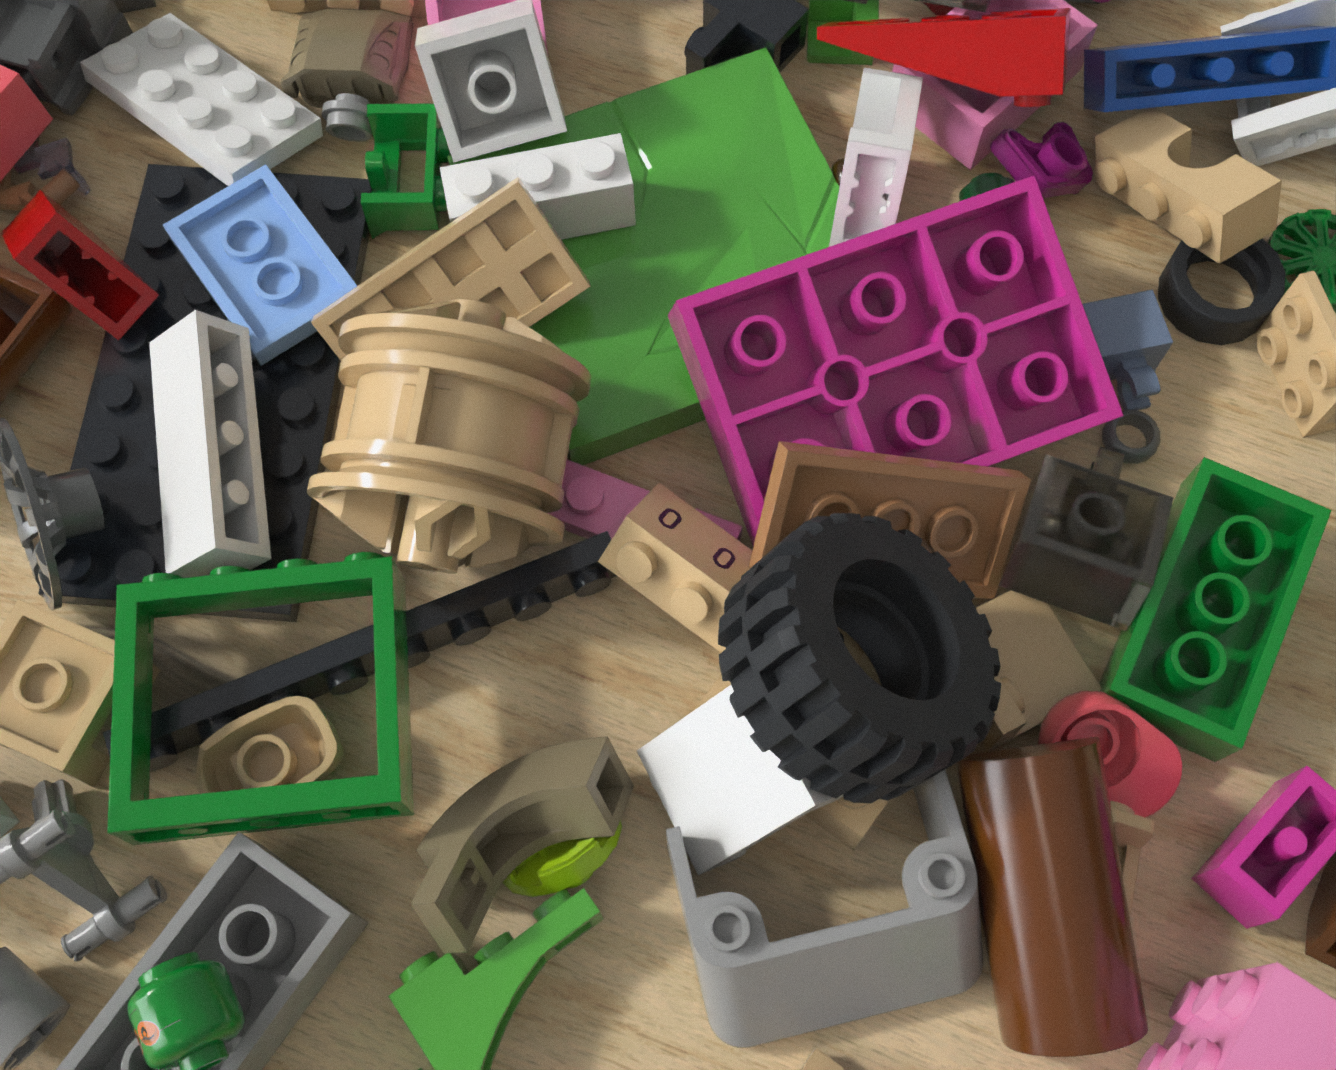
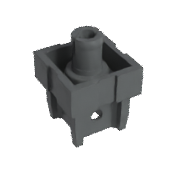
M0 0V65L19 73L40 101L51 103L59 108L63 114L73 116L93 88L91 84L85 81L80 62L100 52L106 46L116 43L133 33L124 14L118 11L113 0Z

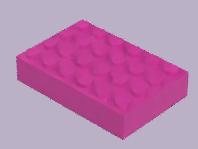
M1034 175L676 300L668 314V319L753 546L779 441L988 467L1124 416Z

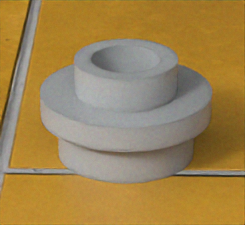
M349 93L338 94L335 100L325 102L322 107V117L327 121L326 131L334 137L348 141L360 142L371 139L372 131L367 117V104H370V102L362 96Z

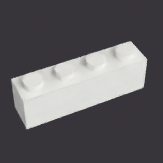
M194 310L150 342L166 573L176 574L183 578L210 575L212 569L222 566H240L252 570L271 559L249 328Z

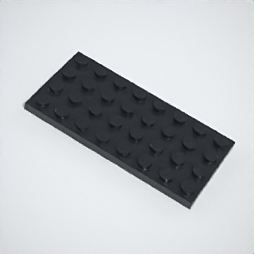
M148 164L124 262L147 282L159 296L120 340H117L105 331L70 468L71 471L86 467L90 472L100 499L105 528L100 531L66 539V546L55 556L61 584L62 603L116 607L117 585L140 583L149 574L166 573L150 342L194 310L229 321L162 226L228 187L201 167ZM273 173L356 285H360L370 235L361 206V193H372L369 180ZM318 331L262 366L251 353L271 559L250 571L277 568L280 562L289 559H309L319 502L307 494V488L312 475L325 472L326 467L321 463L323 446L331 442L342 384L338 378L341 360ZM40 587L38 594L43 597L44 592ZM300 603L199 614L297 622Z

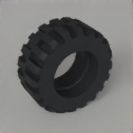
M833 513L830 516H817L804 522L741 576V580L731 588L724 602L725 614L720 617L718 630V645L726 647L719 654L722 681L731 682L734 692L730 694L729 701L737 718L745 716L754 730V733L749 737L761 752L770 750L781 761L777 767L792 779L800 781L803 778H807L811 781L810 789L835 799L843 795L844 800L853 803H873L878 799L888 801L901 796L974 752L976 745L985 740L992 727L995 716L994 712L997 710L1001 691V683L994 680L998 676L1001 667L998 649L991 648L988 640L992 629L985 613L978 614L971 601L975 595L965 580L960 583L948 570L951 564L938 551L930 553L921 546L922 538L907 529L895 531L892 529L891 521L876 516H865L861 519L860 514ZM838 627L852 637L866 653L876 670L881 685L868 676L854 660L842 640Z

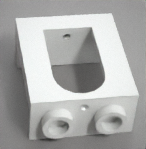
M1295 0L1263 12L1252 13L1243 19L1220 26L1221 34L1232 35L1310 26H1336V0ZM1336 88L1272 108L1270 96L1236 99L1238 118L1231 120L1233 140L1242 158L1256 166L1336 144Z
M871 68L863 69L853 128L851 127L847 143L829 247L896 224L912 151L923 77Z

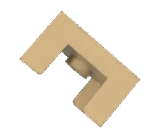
M18 599L0 628V746L7 749L10 748L69 777L95 787L110 759L109 756L92 747V744L112 711L115 640ZM154 664L152 685L161 671Z

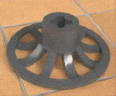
M0 418V466L7 499L11 504L17 525V533L21 545L25 549L32 574L39 589L41 587L44 592L43 598L51 610H56L62 607V591L55 556L66 546V539L100 531L105 528L100 499L91 474L86 467L47 476L44 471L27 466L12 427L5 418ZM22 507H31V508H28V509H25V510H24V511H25V514H26L27 521L25 520ZM39 535V542L34 548L32 540Z

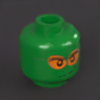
M191 952L162 962L138 978L140 989L130 998L127 1010L145 1062L150 1068L168 1070L179 1066L180 1070H209L229 1058L225 1044L235 1038L242 1030L245 1017L227 970L222 963L214 960L201 961L197 952Z

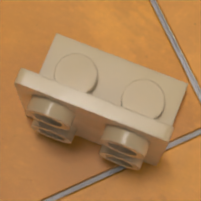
M1310 271L1298 275L1255 333L1258 353L1262 361L1270 365L1281 389L1283 408L1288 416L1295 420L1303 438L1336 430V314L1315 271Z
M1028 581L976 608L978 614L985 613L992 629L988 640L991 648L998 649L1001 665L998 676L994 678V680L1001 683L998 707L994 712L995 716L992 727L985 740L981 741L986 752H990L1041 725L1050 708L1063 697L1078 691L1101 690L1097 679L1036 583Z

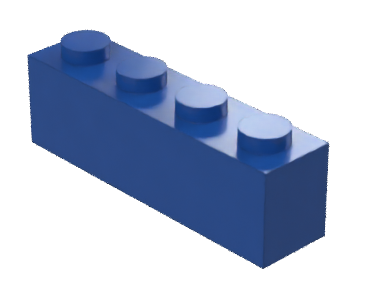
M1310 26L1084 49V109L1099 112L1164 107L1336 88V26Z

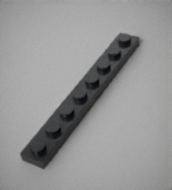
M608 531L406 611L408 669L426 661L430 657V651L453 642L458 646L477 642L491 632L492 626L515 618L517 621L530 620L547 612L552 607L551 603L574 593L578 597L590 596L605 589L612 582L611 578L617 576L598 562L611 541ZM374 625L152 712L150 772L172 765L178 760V753L202 744L226 724L269 703L292 696H302L312 700L329 692L331 695H343L367 684L368 677L375 674ZM111 729L103 732L109 756L111 749Z

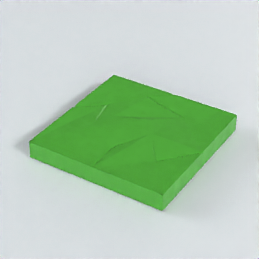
M766 47L616 98L612 102H605L565 116L566 132L458 162H453L451 155L447 156L448 164L455 165L621 133L633 181L636 225L562 239L588 278L590 287L530 326L531 329L579 361L591 374L589 394L586 398L577 402L579 415L576 426L572 428L567 455L568 459L572 462L586 465L706 420L668 319V314L676 300L829 247L840 186L835 181L825 157Z

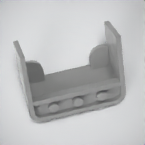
M946 770L913 788L929 841L920 844L909 854L902 869V884L909 908L770 943L762 915L757 906L747 897L735 892H718L697 898L680 826L666 829L668 853L708 1022L714 1034L722 1042L736 1048L753 1047L954 996L967 991L977 982L983 968L977 871Z

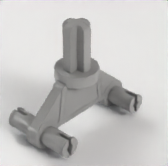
M63 779L54 783L43 780L34 788L35 798L32 801L35 823L28 828L12 830L0 838V884L12 876L17 879H24L29 874H32L93 914L92 918L61 938L64 952L69 958L72 959L74 957V961L77 962L108 939L119 942L132 933L136 928L135 921L158 904L165 902L167 894L157 879L154 880L153 876H148L145 881L122 897H119L90 855L94 846L91 824L84 816L77 814L72 786Z

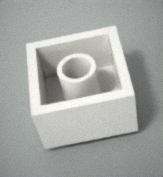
M516 0L417 28L415 48L453 162L567 131L564 110L532 0Z

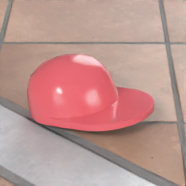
M1078 691L1063 697L1050 708L1041 723L1038 745L1098 737L1100 739L1110 801L1127 805L1135 812V815L1148 817L1160 810L1174 795L1182 776V760L1178 748L1169 737L1132 710L1127 704L1101 691Z

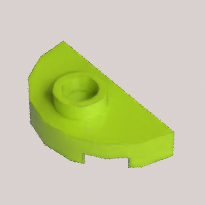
M621 820L614 836L567 840L536 852L519 864L502 883L512 893L529 897L554 894L564 889H572L582 885L592 876L596 869L603 865L617 846L622 830Z

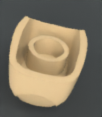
M302 696L286 697L233 720L216 731L199 746L196 771L197 789L199 794L322 781L342 762L344 748L333 723L317 703Z

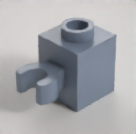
M1153 289L1082 304L1110 380H1117V391L1123 410L1149 408L1151 403L1148 396L1159 394L1161 391L1155 370L1173 344Z

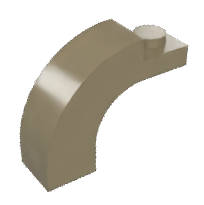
M608 736L568 741L520 757L475 784L459 797L435 822L417 849L418 854L429 870L411 906L443 953H468L498 888L506 877L528 857L559 842L615 835L634 785Z

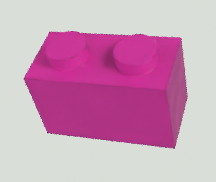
M1308 766L1276 781L1191 879L1246 929L1278 920L1336 852V790Z

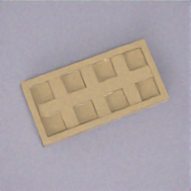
M517 177L314 315L311 323L337 357L342 360L346 354L338 345L340 329L345 321L353 317L430 302L439 303L453 299H468L484 302L501 309L506 314L503 330L507 317H514L530 327L588 289L590 282L520 178Z

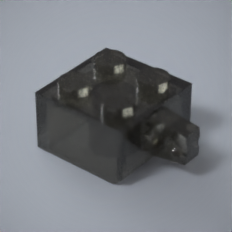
M1100 446L1095 457L1096 460L1092 462L1090 468L1045 454L1027 493L998 586L1127 631L1154 585L1174 497L1119 479L1124 454Z

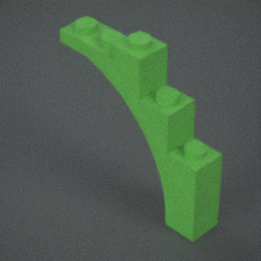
M584 888L573 896L570 895L567 889H564L547 899L532 913L537 923L515 939L508 931L490 941L474 955L479 965L470 972L460 957L455 954L446 953L439 958L436 952L432 951L413 962L399 975L404 985L388 997L435 1070H491L493 1060L508 1023L525 992L547 961L604 919L600 910Z

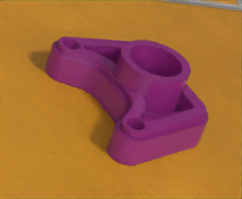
M1065 122L1055 123L1043 135L1042 143H1034L1016 130L1009 128L1002 130L990 144L993 154L1015 181L1035 176L1043 199L1067 194H1078L1092 181L1093 169L1088 162L1086 153L1079 144L1072 128Z

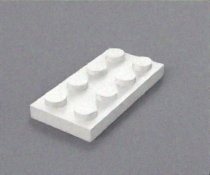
M171 13L153 20L147 26L116 43L106 46L100 52L80 62L85 81L227 186H230L265 164L269 169H272L323 136L320 117Z

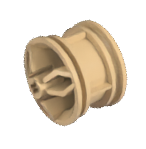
M453 299L439 303L430 302L353 317L345 321L341 326L338 345L346 356L341 360L338 378L345 386L334 441L328 442L323 446L321 463L332 472L312 475L309 479L307 494L375 548L391 555H398L396 562L401 565L432 572L456 574L458 567L463 564L468 568H480L517 557L531 546H550L563 541L564 523L548 513L562 508L564 499L562 483L572 428L576 426L579 415L577 402L583 400L589 394L591 374L579 361L566 354L550 340L516 318L507 317L503 330L506 314L493 305L468 299Z

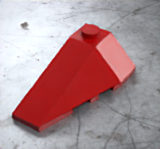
M1071 8L991 12L988 15H982V19H970V16L951 14L921 18V22H910L909 18L828 22L817 27V40L999 97L1014 96V106L1017 107L1051 105V95H1063L1065 90Z

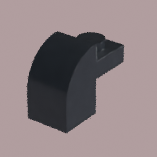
M703 0V27L697 28L692 33L685 46L686 75L765 47L778 71L781 72L805 47L809 9L796 0Z

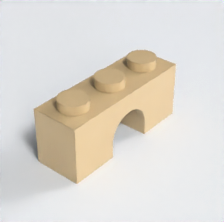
M1145 108L1095 137V184L1105 193L1118 198L1138 211L1144 218L1160 225L1180 238L1186 245L1197 249L1215 262L1222 263L1276 230L1282 180L1237 154L1211 167L1190 168L1192 129L1160 110Z

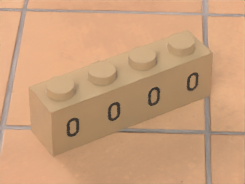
M659 482L625 517L598 562L716 650L722 653L726 649V647L718 645L719 620L725 614L724 602L731 588L750 569L748 566L752 550ZM838 627L845 646L858 664L865 652L852 637Z

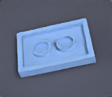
M266 164L162 225L227 319L232 323L249 328L251 353L261 366L317 332L311 323L314 315L357 287L356 283Z

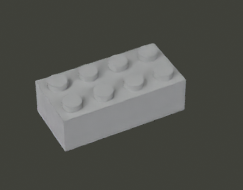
M238 832L56 1070H155L150 1068L145 1062L128 1016V1003L134 993L140 989L138 978L143 973L162 962L191 952H197L201 961L214 960L224 965L245 1017L242 1030L235 1038L225 1044L229 1058L209 1070H263L369 922L266 847ZM178 1066L168 1070H180V1067Z

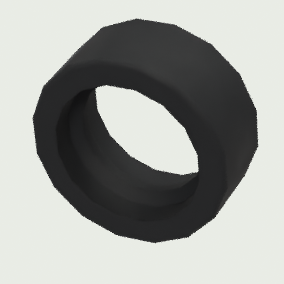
M1262 238L1221 263L1238 271L1249 283L1254 296V300L1249 307L1228 309L1217 307L1204 300L1192 288L1187 276V270L1191 264L1206 261L1217 262L1197 249L1189 247L1181 240L1159 277L1158 299L1166 318L1178 331L1203 343L1225 345L1241 342L1257 332L1285 292L1286 272L1278 253Z

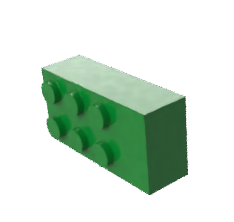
M1204 457L1179 487L1100 680V691L1127 704L1132 710L1169 737L1174 744L1211 761L1217 762L1241 750L1332 510Z

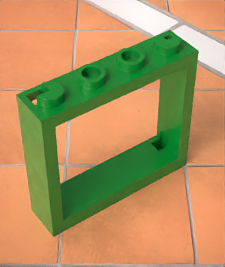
M358 552L346 556L342 562L317 564L307 559H289L280 562L277 568L250 571L240 566H222L212 569L210 575L188 578L171 573H155L145 576L140 583L117 585L107 833L132 845L234 835L238 832L244 834L414 815L405 579L392 556L384 557L375 552ZM373 595L378 775L149 799L154 618Z

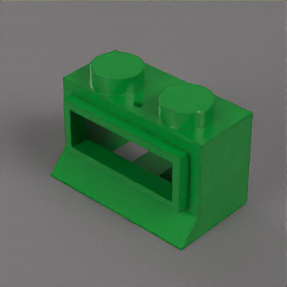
M367 104V117L375 143L374 151H366L365 168L372 193H361V206L372 239L385 231L439 230L440 212H448L440 167H442V163H448L447 156H450L451 153L435 105ZM402 151H426L424 192H399Z

